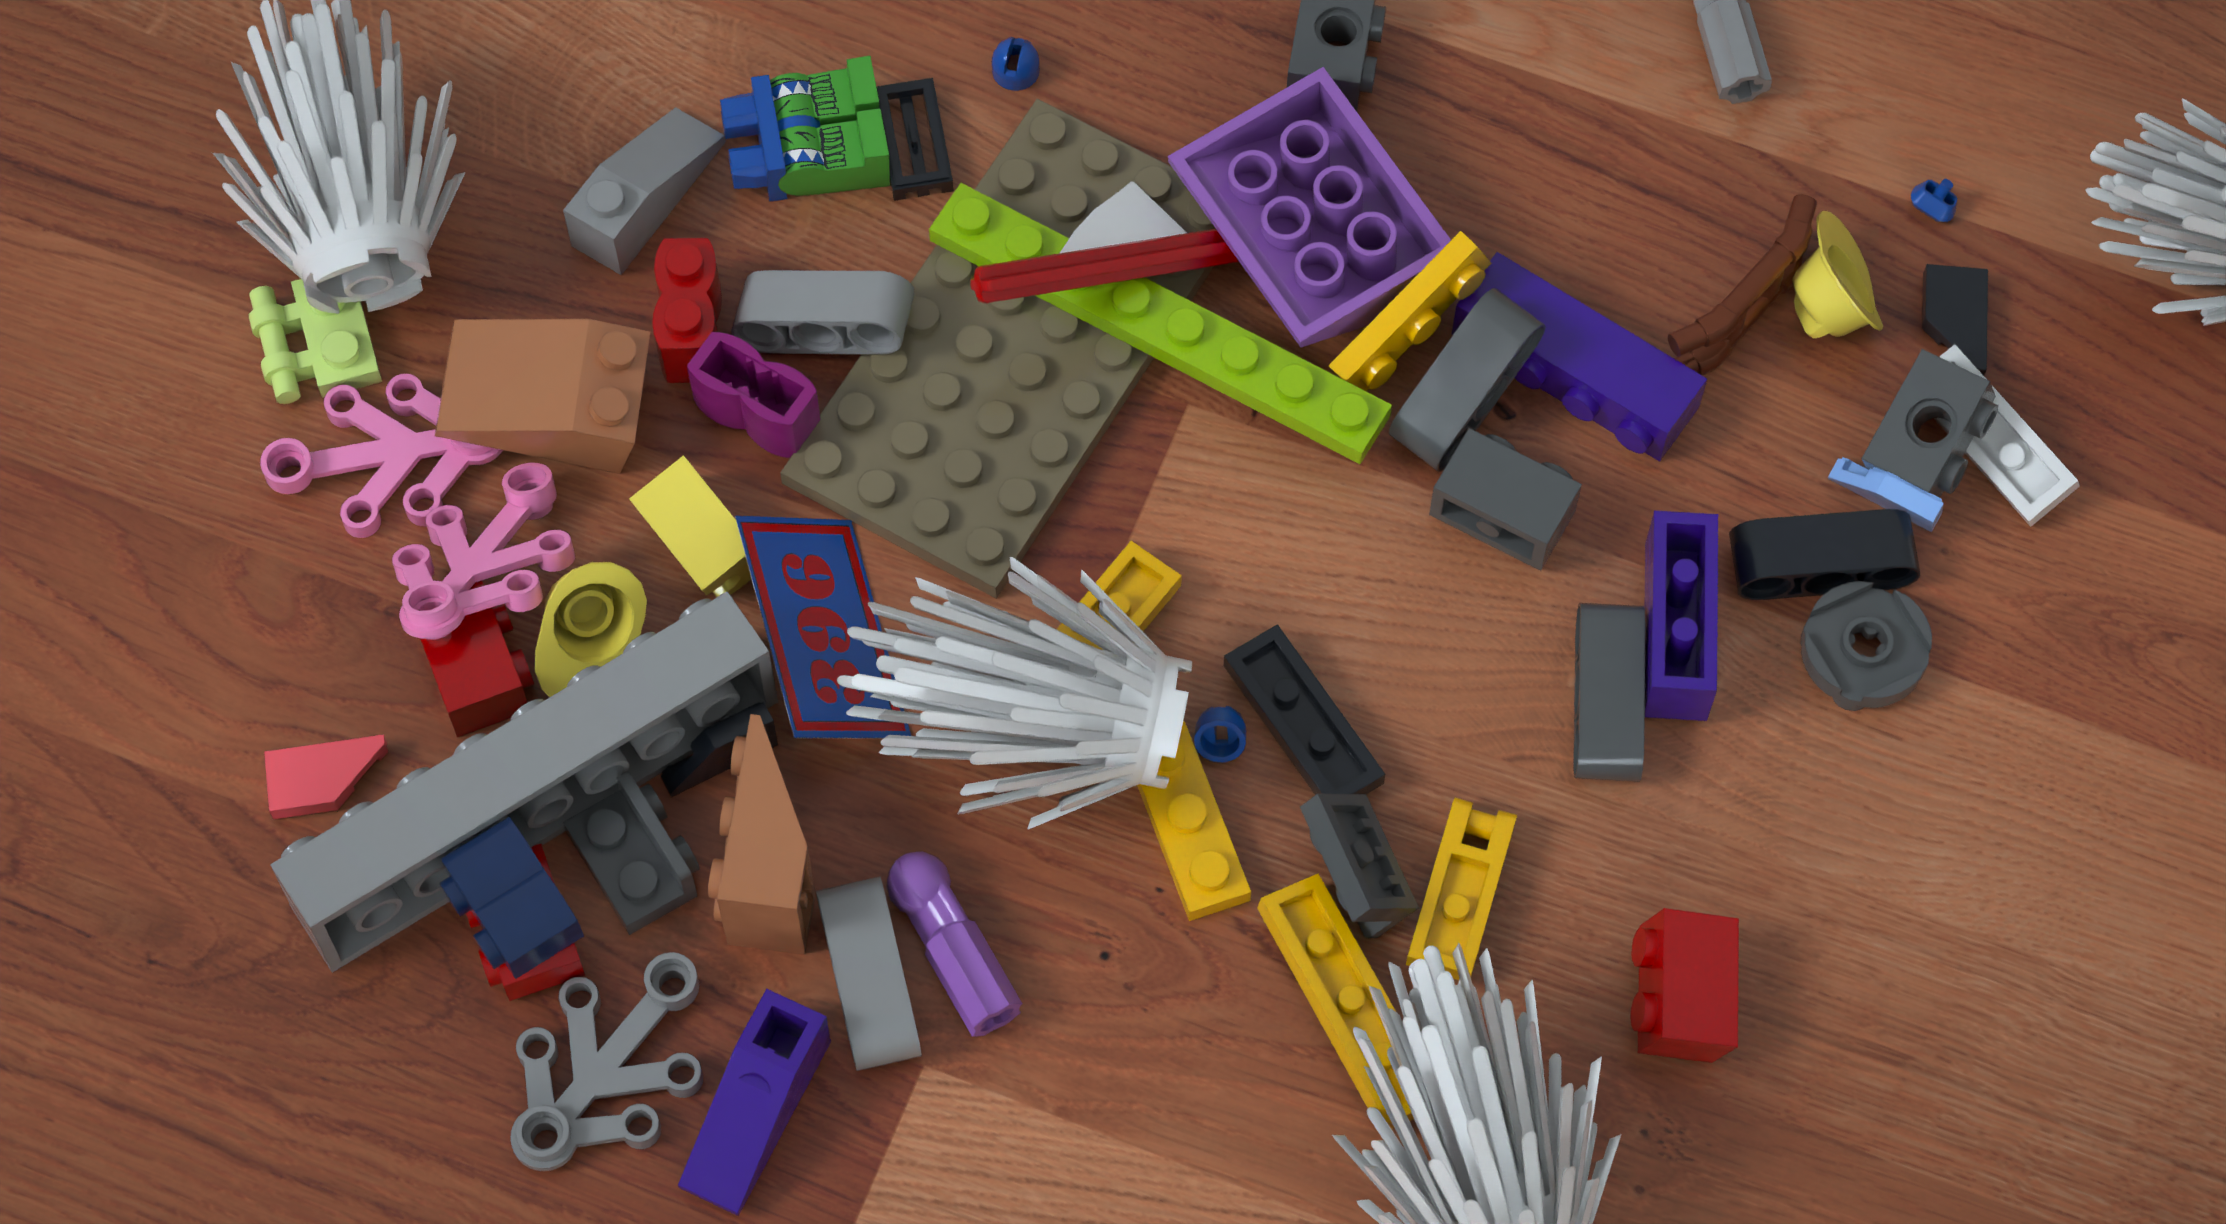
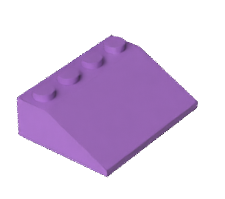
M1324 67L1168 156V162L1300 348L1368 326L1451 241Z

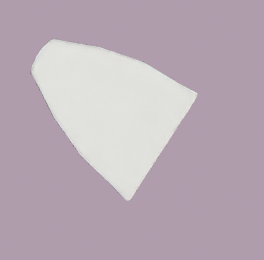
M1131 181L1089 214L1073 232L1060 253L1179 235L1187 232L1135 182Z

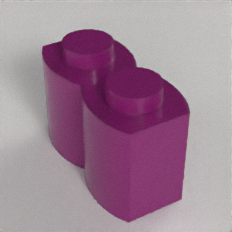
M711 332L687 365L693 400L698 408L707 417L721 425L735 429H746L748 435L757 445L774 455L791 458L793 453L798 452L821 420L817 390L805 375L785 364L764 361L754 347L736 336L721 332Z

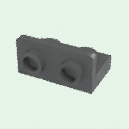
M629 771L616 777L619 791L565 820L563 824L568 836L628 934L631 935L696 898L697 891L692 873L700 870V867L685 839L680 835L671 840L660 821L668 818L651 785L648 783L639 788Z
M1316 794L1300 806L1310 829L1311 841L1316 850L1322 855L1336 885L1337 898L1342 907L1348 912L1352 922H1358L1365 938L1380 937L1419 909L1366 794Z

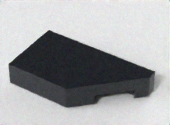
M1926 264L1923 272L1922 329L1938 345L1944 344L1949 349L1955 344L1984 376L1987 370L1988 269Z
M758 702L705 728L691 742L690 747L694 754L674 765L668 766L662 772L661 780L671 798L731 769L734 740L736 736H747L750 714L761 716L771 747L778 746L774 720L764 702Z

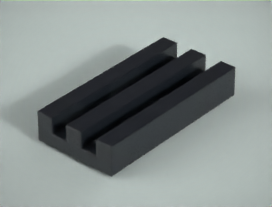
M933 78L877 86L879 108L881 109L889 151L890 183L894 201L906 199L905 193L917 191L918 197L930 195L929 189L941 187L942 193L954 191ZM923 95L937 171L926 173L911 96ZM899 98L913 175H902L888 101L891 99Z

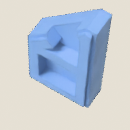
M1842 457V459H1837L1828 476L1829 480L1885 509L1906 511L1910 514L1912 523L1930 532L1933 531L1942 514L1944 503L1941 498L1920 489L1890 472L1875 467L1868 470L1850 459Z

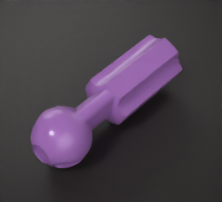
M923 851L904 854L894 862L888 872L887 890L890 900L900 911L908 915L926 947L925 956L971 1036H985L991 1031L1007 1025L1021 1013L1019 1008L1023 1003L976 922L968 919L950 888L951 879L947 867L938 857Z

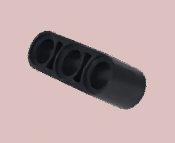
M1899 509L1763 518L1741 523L1729 532L1738 595L1749 600L1822 596L1837 586L1856 581L1874 583L1872 588L1886 591L1909 586L1920 578L1911 517L1906 511Z

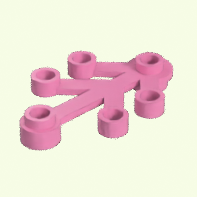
M399 374L393 377L386 386V396L392 411L404 417L413 416L418 413L436 426L441 398L424 389L421 381L412 374ZM338 385L330 389L324 398V408L330 422L341 428L355 426L376 440L309 452L308 448L299 440L282 438L272 442L265 448L261 455L260 466L267 484L274 491L282 494L299 493L308 487L314 478L380 467L359 494L345 500L340 509V516L346 531L353 537L366 538L373 535L381 525L380 509L421 459L443 455L425 481L411 486L403 496V506L408 519L417 526H427L425 522L427 514L433 509L443 506L442 498L469 465L489 463L496 459L503 450L436 437V429L416 433L363 401L359 392L354 387ZM412 389L416 391L415 396L408 401L396 399L397 394L402 390ZM350 400L354 402V406L347 412H337L334 410L335 406L341 401ZM289 466L301 468L297 474L291 477H280L281 472ZM428 498L434 501L428 510L417 511L413 509V505L420 499ZM368 510L371 512L370 517L364 522L355 523L350 520L356 511Z
M524 463L513 467L504 475L502 486L507 504L471 547H469L466 539L467 527L463 512L459 507L444 505L433 509L427 514L425 522L430 540L433 544L442 547L451 570L443 581H433L432 579L435 569L427 547L420 544H411L400 548L394 553L392 563L397 580L409 588L403 596V606L399 613L402 628L407 634L416 638L436 640L447 636L455 630L466 615L504 603L511 611L525 612L536 608L542 602L543 593L538 575L530 570L517 569L536 563L544 571L556 572L566 569L575 560L570 535L562 530H550L540 534L534 540L503 548L526 520L542 518L552 510L557 492L552 472L546 465ZM517 570L506 575L502 581L469 590L475 582Z

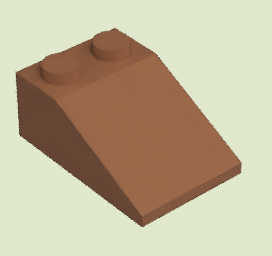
M593 319L454 320L435 436L620 474L635 444L650 331Z

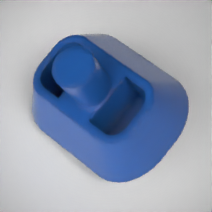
M1943 179L1940 184L1933 180H1927L1916 185L1911 192L1913 206L1937 222L1952 220L1957 206V196L1950 192L1953 188V183L1948 179Z

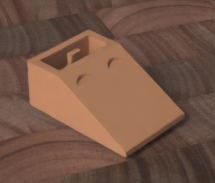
M750 714L747 736H736L731 757V775L737 776L735 798L725 797L720 816V836L726 837L724 859H713L709 876L708 896L709 898H715L714 921L722 922L727 945L805 955L816 895L808 846L761 716Z

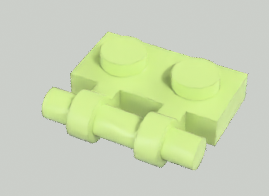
M302 279L291 281L296 303L285 306L277 304L272 287L260 286L249 293L253 308L249 313L252 333L255 337L261 339L265 355L261 361V369L265 382L273 386L278 403L289 404L297 401L301 397L298 382L314 377L316 378L322 398L325 397L330 389L338 385H349L358 389L382 382L361 301L338 303L339 314L320 311L308 303ZM303 330L308 350L298 353L289 351L285 335Z

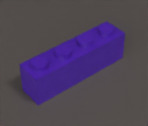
M1496 252L1490 260L1492 264L1484 271L1485 278L1481 285L1470 296L1457 303L1452 335H1454L1479 299L1492 288H1497L1546 326L1541 341L1517 373L1515 379L1528 388H1540L1560 400L1567 411L1576 418L1583 421H1594L1614 433L1617 440L1627 449L1639 454L1646 453L1660 462L1699 409L1707 378L1499 252Z

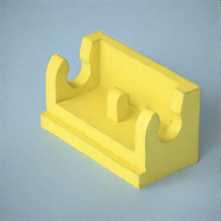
M684 455L629 498L706 596L711 592L716 597L725 592L731 595L752 579L735 518Z

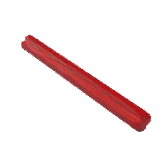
M1210 229L983 265L975 269L974 277L970 279L971 290L975 291L977 300L986 304L1239 261L1218 231Z

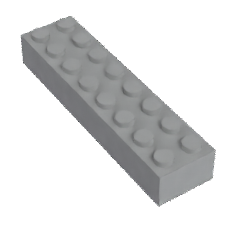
M728 592L713 600H699L685 609L677 622L657 634L655 632H647L638 636L626 646L623 654L601 667L593 665L581 670L571 678L567 687L546 700L536 699L524 704L512 715L511 721L489 734L479 733L467 738L455 749L454 755L432 768L422 767L412 771L398 783L396 790L376 802H362L350 808L342 815L339 824L319 836H307L293 842L283 851L281 858L270 864L293 912L333 973L450 902L439 884L449 877L441 858L510 816L530 847L540 843L544 845L566 831L563 824L565 820L619 791L616 777L629 771L639 787L661 774L668 766L674 765L692 755L691 742L705 728L758 702H764L767 709L778 703L769 650Z

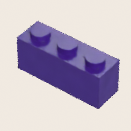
M1654 510L1645 542V717L1707 721L1717 693L1718 514Z

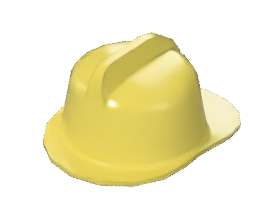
M1821 211L1816 217L1819 247L1798 268L1792 279L1796 292L1794 298L1795 311L1806 334L1812 338H1820L1827 334L1840 337L1868 324L1874 329L1881 331L1883 324L1875 307L1872 283L1862 253L1844 224L1831 212Z
M590 562L572 569L552 585L545 598L544 615L535 650V673L541 689L549 697L565 689L571 678L581 670L593 665L601 667L623 654L626 646L640 636L646 615L647 598L642 583L629 569L612 562Z

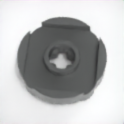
M1850 582L1837 586L1825 593L1816 602L1800 639L1802 660L1810 678L1825 694L1831 696L1839 707L1849 711L1861 710L1864 707L1879 708L1888 706L1908 696L1916 688L1925 673L1932 647L1931 628L1920 607L1910 597L1895 589L1891 594L1883 589L1872 588L1874 584L1872 582ZM1861 632L1867 640L1877 637L1881 641V645L1875 652L1876 656L1866 657L1864 654H1858L1852 648L1855 644L1854 634Z

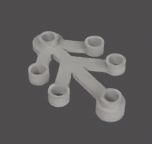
M669 952L658 955L651 960L644 973L646 995L599 1051L595 1015L600 1009L601 999L596 985L588 978L574 977L567 980L561 986L559 1002L568 1020L573 1082L556 1102L550 1068L556 1063L558 1058V1047L554 1036L544 1028L533 1027L525 1030L518 1037L516 1052L525 1069L528 1109L515 1120L510 1137L512 1149L523 1165L537 1171L554 1170L566 1164L572 1158L577 1147L625 1141L627 1145L635 1149L649 1148L659 1139L661 1124L656 1111L646 1104L631 1105L623 1111L622 1115L580 1117L595 1099L667 1090L675 1097L687 1098L699 1091L703 1084V1072L699 1061L689 1053H676L662 1062L622 1067L668 1011L682 1010L695 1000L699 991V980L695 966L689 958L679 953ZM678 978L685 983L683 990L676 995L664 994L661 991V987L668 979ZM577 991H587L591 994L590 1002L582 1008H574L568 1004L570 996ZM535 1041L546 1042L549 1045V1049L543 1057L532 1059L525 1054L527 1047ZM681 1066H687L694 1070L693 1078L685 1084H677L670 1079L672 1072ZM645 1117L651 1120L652 1127L646 1134L636 1136L628 1132V1126L634 1119ZM551 1130L558 1134L555 1144L549 1148L541 1149L534 1145V1139L541 1131Z

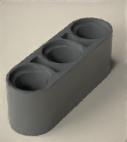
M1492 288L1486 292L1471 309L1399 410L1389 428V435L1436 471H1443L1467 430L1470 428L1476 431L1535 350L1545 333V324L1497 288Z
M1579 603L1575 629L1574 778L1640 782L1644 761L1645 727L1644 606Z

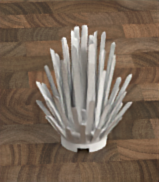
M263 0L260 10L272 52L264 48L256 26H250L247 35L278 121L283 141L280 140L254 77L243 71L241 65L233 62L231 64L278 174L273 176V179L281 193L228 114L218 109L216 111L217 120L261 185L259 187L256 186L235 158L227 157L224 153H213L249 197L248 199L233 184H222L224 191L256 224L251 223L248 219L237 221V223L303 280L308 303L320 311L339 314L338 303L366 301L368 312L402 303L423 291L421 278L424 275L432 277L427 254L465 175V172L455 174L451 180H448L437 202L457 142L455 134L447 137L449 127L444 130L452 93V81H448L441 88L420 179L423 162L421 149L427 112V99L425 96H420L415 105L406 167L403 62L400 42L392 43L390 13L384 9L380 17L381 86L375 89L368 28L366 25L359 32L358 20L353 18L351 0H334L331 3L346 73L345 76L335 38L331 12L326 4V0H311L313 14L306 13L301 15L297 13L292 16L290 27L293 41L290 38L283 4L279 0H273L272 10L269 1Z
M2182 98L2183 108L2187 111V113H2184V116L2188 123L2226 145V124ZM2138 113L2135 116V121L2141 124L2143 129L2148 130L2141 132L2140 137L2154 146L2141 144L2129 139H2124L2125 148L2109 142H2101L2096 145L2090 154L2091 161L2121 173H2117L2114 176H2102L2099 181L2102 189L2098 187L2086 188V193L2094 199L2108 203L2109 207L2115 212L2144 219L2148 222L2133 218H2126L2122 222L2100 217L2091 223L2099 227L2138 235L2140 241L2145 245L2185 250L2187 252H2175L2112 241L2100 243V249L2108 253L2141 258L2134 267L2174 273L2171 275L2170 280L2176 285H2226V149L2208 140L2204 142L2147 113ZM2226 296L2163 302L2152 308V311L2158 314L2201 310L2200 314L2204 317L2201 321L2204 323L2203 326L2226 322Z
M1010 557L1011 569L1016 573L1009 571L1008 578L1009 584L1031 597L1033 605L1103 650L1080 642L1036 619L1027 621L917 577L915 579L919 589L949 601L941 605L918 596H913L910 602L915 609L998 638L875 602H868V606L873 614L903 622L909 630L926 636L884 628L886 633L856 626L848 628L847 633L850 637L863 641L867 646L932 661V663L929 665L883 655L877 659L876 666L883 673L893 674L895 680L863 674H856L854 676L842 675L837 678L839 685L874 693L870 697L890 701L894 707L924 712L913 713L854 705L846 711L847 715L963 730L952 731L923 728L916 733V736L888 735L880 742L884 746L879 751L880 754L912 756V758L970 760V763L973 765L1026 762L1081 764L1079 766L965 784L960 791L962 796L987 792L1002 794L963 803L957 813L958 815L1035 797H1046L1096 784L1061 797L1056 808L1032 817L1027 828L1028 830L1138 784L1166 789L1169 778L1158 776L1157 773L1162 756L1171 758L1176 756L1189 693L1176 690L1178 671L1190 673L1192 671V661L1166 656L1082 569L1080 582L1099 600V613L1109 623L1082 602L1077 603L1045 578L1035 574L1013 557Z
M1458 943L1452 953L1460 978L1458 985L1454 984L1451 973L1445 971L1440 951L1435 946L1426 947L1423 952L1424 959H1417L1409 966L1408 971L1413 985L1409 996L1400 967L1388 962L1404 1017L1403 1023L1396 1011L1388 1009L1380 989L1369 986V990L1392 1046L1387 1050L1388 1059L1431 1160H1428L1366 1031L1358 1027L1353 1028V1033L1369 1067L1364 1066L1402 1144L1380 1111L1375 1107H1369L1367 1115L1383 1140L1371 1141L1374 1151L1363 1149L1361 1154L1345 1135H1332L1333 1138L1397 1209V1216L1404 1224H1593L1622 1135L1620 1134L1609 1139L1604 1157L1596 1162L1592 1179L1588 1181L1597 1134V1124L1593 1122L1602 1057L1591 1063L1587 1089L1585 1085H1582L1574 1092L1572 1083H1568L1561 1088V1056L1558 1053L1552 1054L1549 1059L1548 1104L1533 980L1524 988L1527 1014L1526 1012L1520 1014L1516 1027L1512 1001L1505 999L1501 1003L1488 949L1485 948L1479 959L1485 983V993L1481 1001L1488 1029L1487 1034L1477 990L1472 984L1460 943ZM1369 1199L1356 1201L1379 1224H1403L1392 1213H1385Z

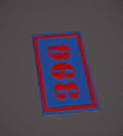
M735 516L794 738H885L888 735L911 736L907 723L847 715L846 711L854 705L904 711V708L894 707L887 700L870 697L874 693L846 688L837 682L839 676H854L856 674L895 680L893 674L883 673L876 666V661L880 656H889L888 651L867 646L863 641L853 639L847 633L848 628L853 626L882 632L878 615L873 614L868 606V602H874L852 521Z

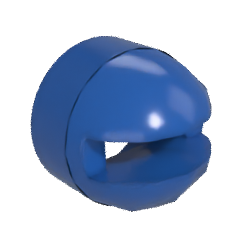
M1009 37L1001 41L993 52L991 61L992 75L1001 87L1012 91L1024 90L1032 86L1038 79L1040 73L1039 55L1030 41ZM1011 55H1019L1017 71L1007 69Z
M1230 706L1207 708L1200 715L1195 726L1194 745L1198 753L1213 762H1228L1239 757L1245 749L1247 733L1241 714ZM1217 726L1227 727L1228 739L1217 740Z

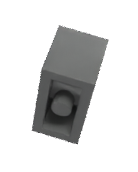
M1301 0L1288 69L1287 87L1324 67L1357 112L1360 92L1372 93L1377 57L1367 56L1369 41L1381 43L1386 7L1375 5L1376 0ZM1340 41L1347 45L1333 46L1328 44V42Z
M1922 349L1861 458L1866 469L1869 470L1875 467L1890 472L1939 498L1944 491L1952 494L1966 471L1968 460L1962 457L1973 437L1982 439L1989 431L1996 417L1998 405L1993 403L1996 396L1991 382ZM1942 418L1951 423L1948 435L1941 441L1927 443L1918 438L1921 426L1930 419Z

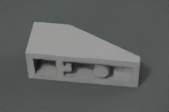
M675 107L599 164L564 208L563 212L571 246L622 275L725 144V135Z

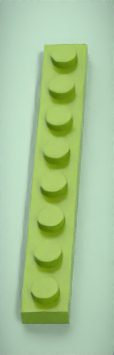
M963 183L959 184L929 228L931 242L977 266L1058 254L1069 240L1068 237ZM1147 278L1035 295L1358 464L1362 463L1391 416L1392 404Z

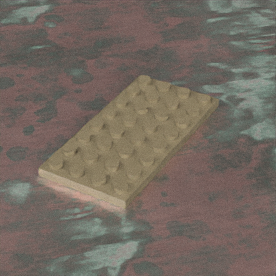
M1036 99L975 188L976 191L1068 238L1071 237L1076 228L1094 209L1119 192L1131 181L1135 182L1187 233L1216 229L1171 166L1039 99ZM936 245L911 281L915 295L901 347L890 354H861L820 414L821 420L798 452L793 453L780 472L783 485L997 599L1009 580L1008 572H1014L1011 569L1010 557L1015 558L1019 562L1022 561L1154 357L1037 296L986 304L979 302L975 291L971 290L970 279L974 277L975 269L979 266ZM1214 266L1145 278L1192 301Z

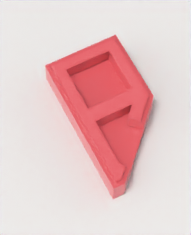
M384 734L265 751L268 803L272 818L280 819L339 810L355 791V784L376 760L381 761L388 753Z

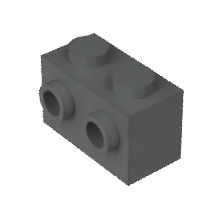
M1469 428L1433 488L1429 515L1541 571L1576 512L1582 484L1573 480L1571 475L1558 465L1549 462L1540 464L1518 453L1515 447L1502 437L1493 434L1484 436Z

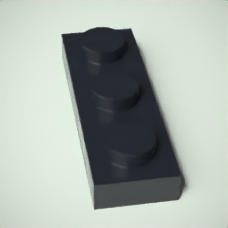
M1278 624L1224 655V668L1315 795L1368 794L1384 784L1386 774Z

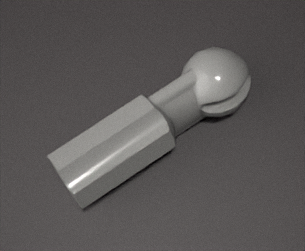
M1693 0L1697 13V24L1719 99H1726L1732 104L1752 101L1761 93L1769 91L1772 78L1750 4L1746 0Z

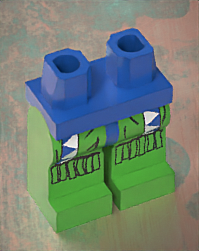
M871 56L847 59V68L810 75L787 73L776 76L771 80L769 75L751 77L752 93L720 99L725 139L758 135L759 145L728 149L734 189L767 187L769 202L785 200L787 199V194L805 196L890 186L889 151L881 109L879 108V98Z

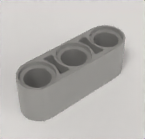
M755 271L749 274L745 280L731 333L733 336L746 341L761 353L890 354L899 350L902 345L915 295L914 287L900 275L885 271Z
M881 877L817 890L819 910L856 1071L921 1057L919 1037Z

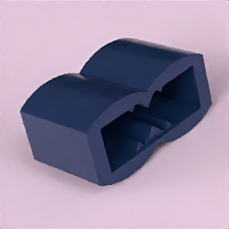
M510 816L441 858L449 877L439 884L460 917L472 911L483 929L474 934L473 937L493 969L505 963L514 978L517 979L584 937L577 918Z

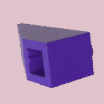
M766 988L730 1057L678 1183L680 1189L739 1216L831 1043L827 1016Z

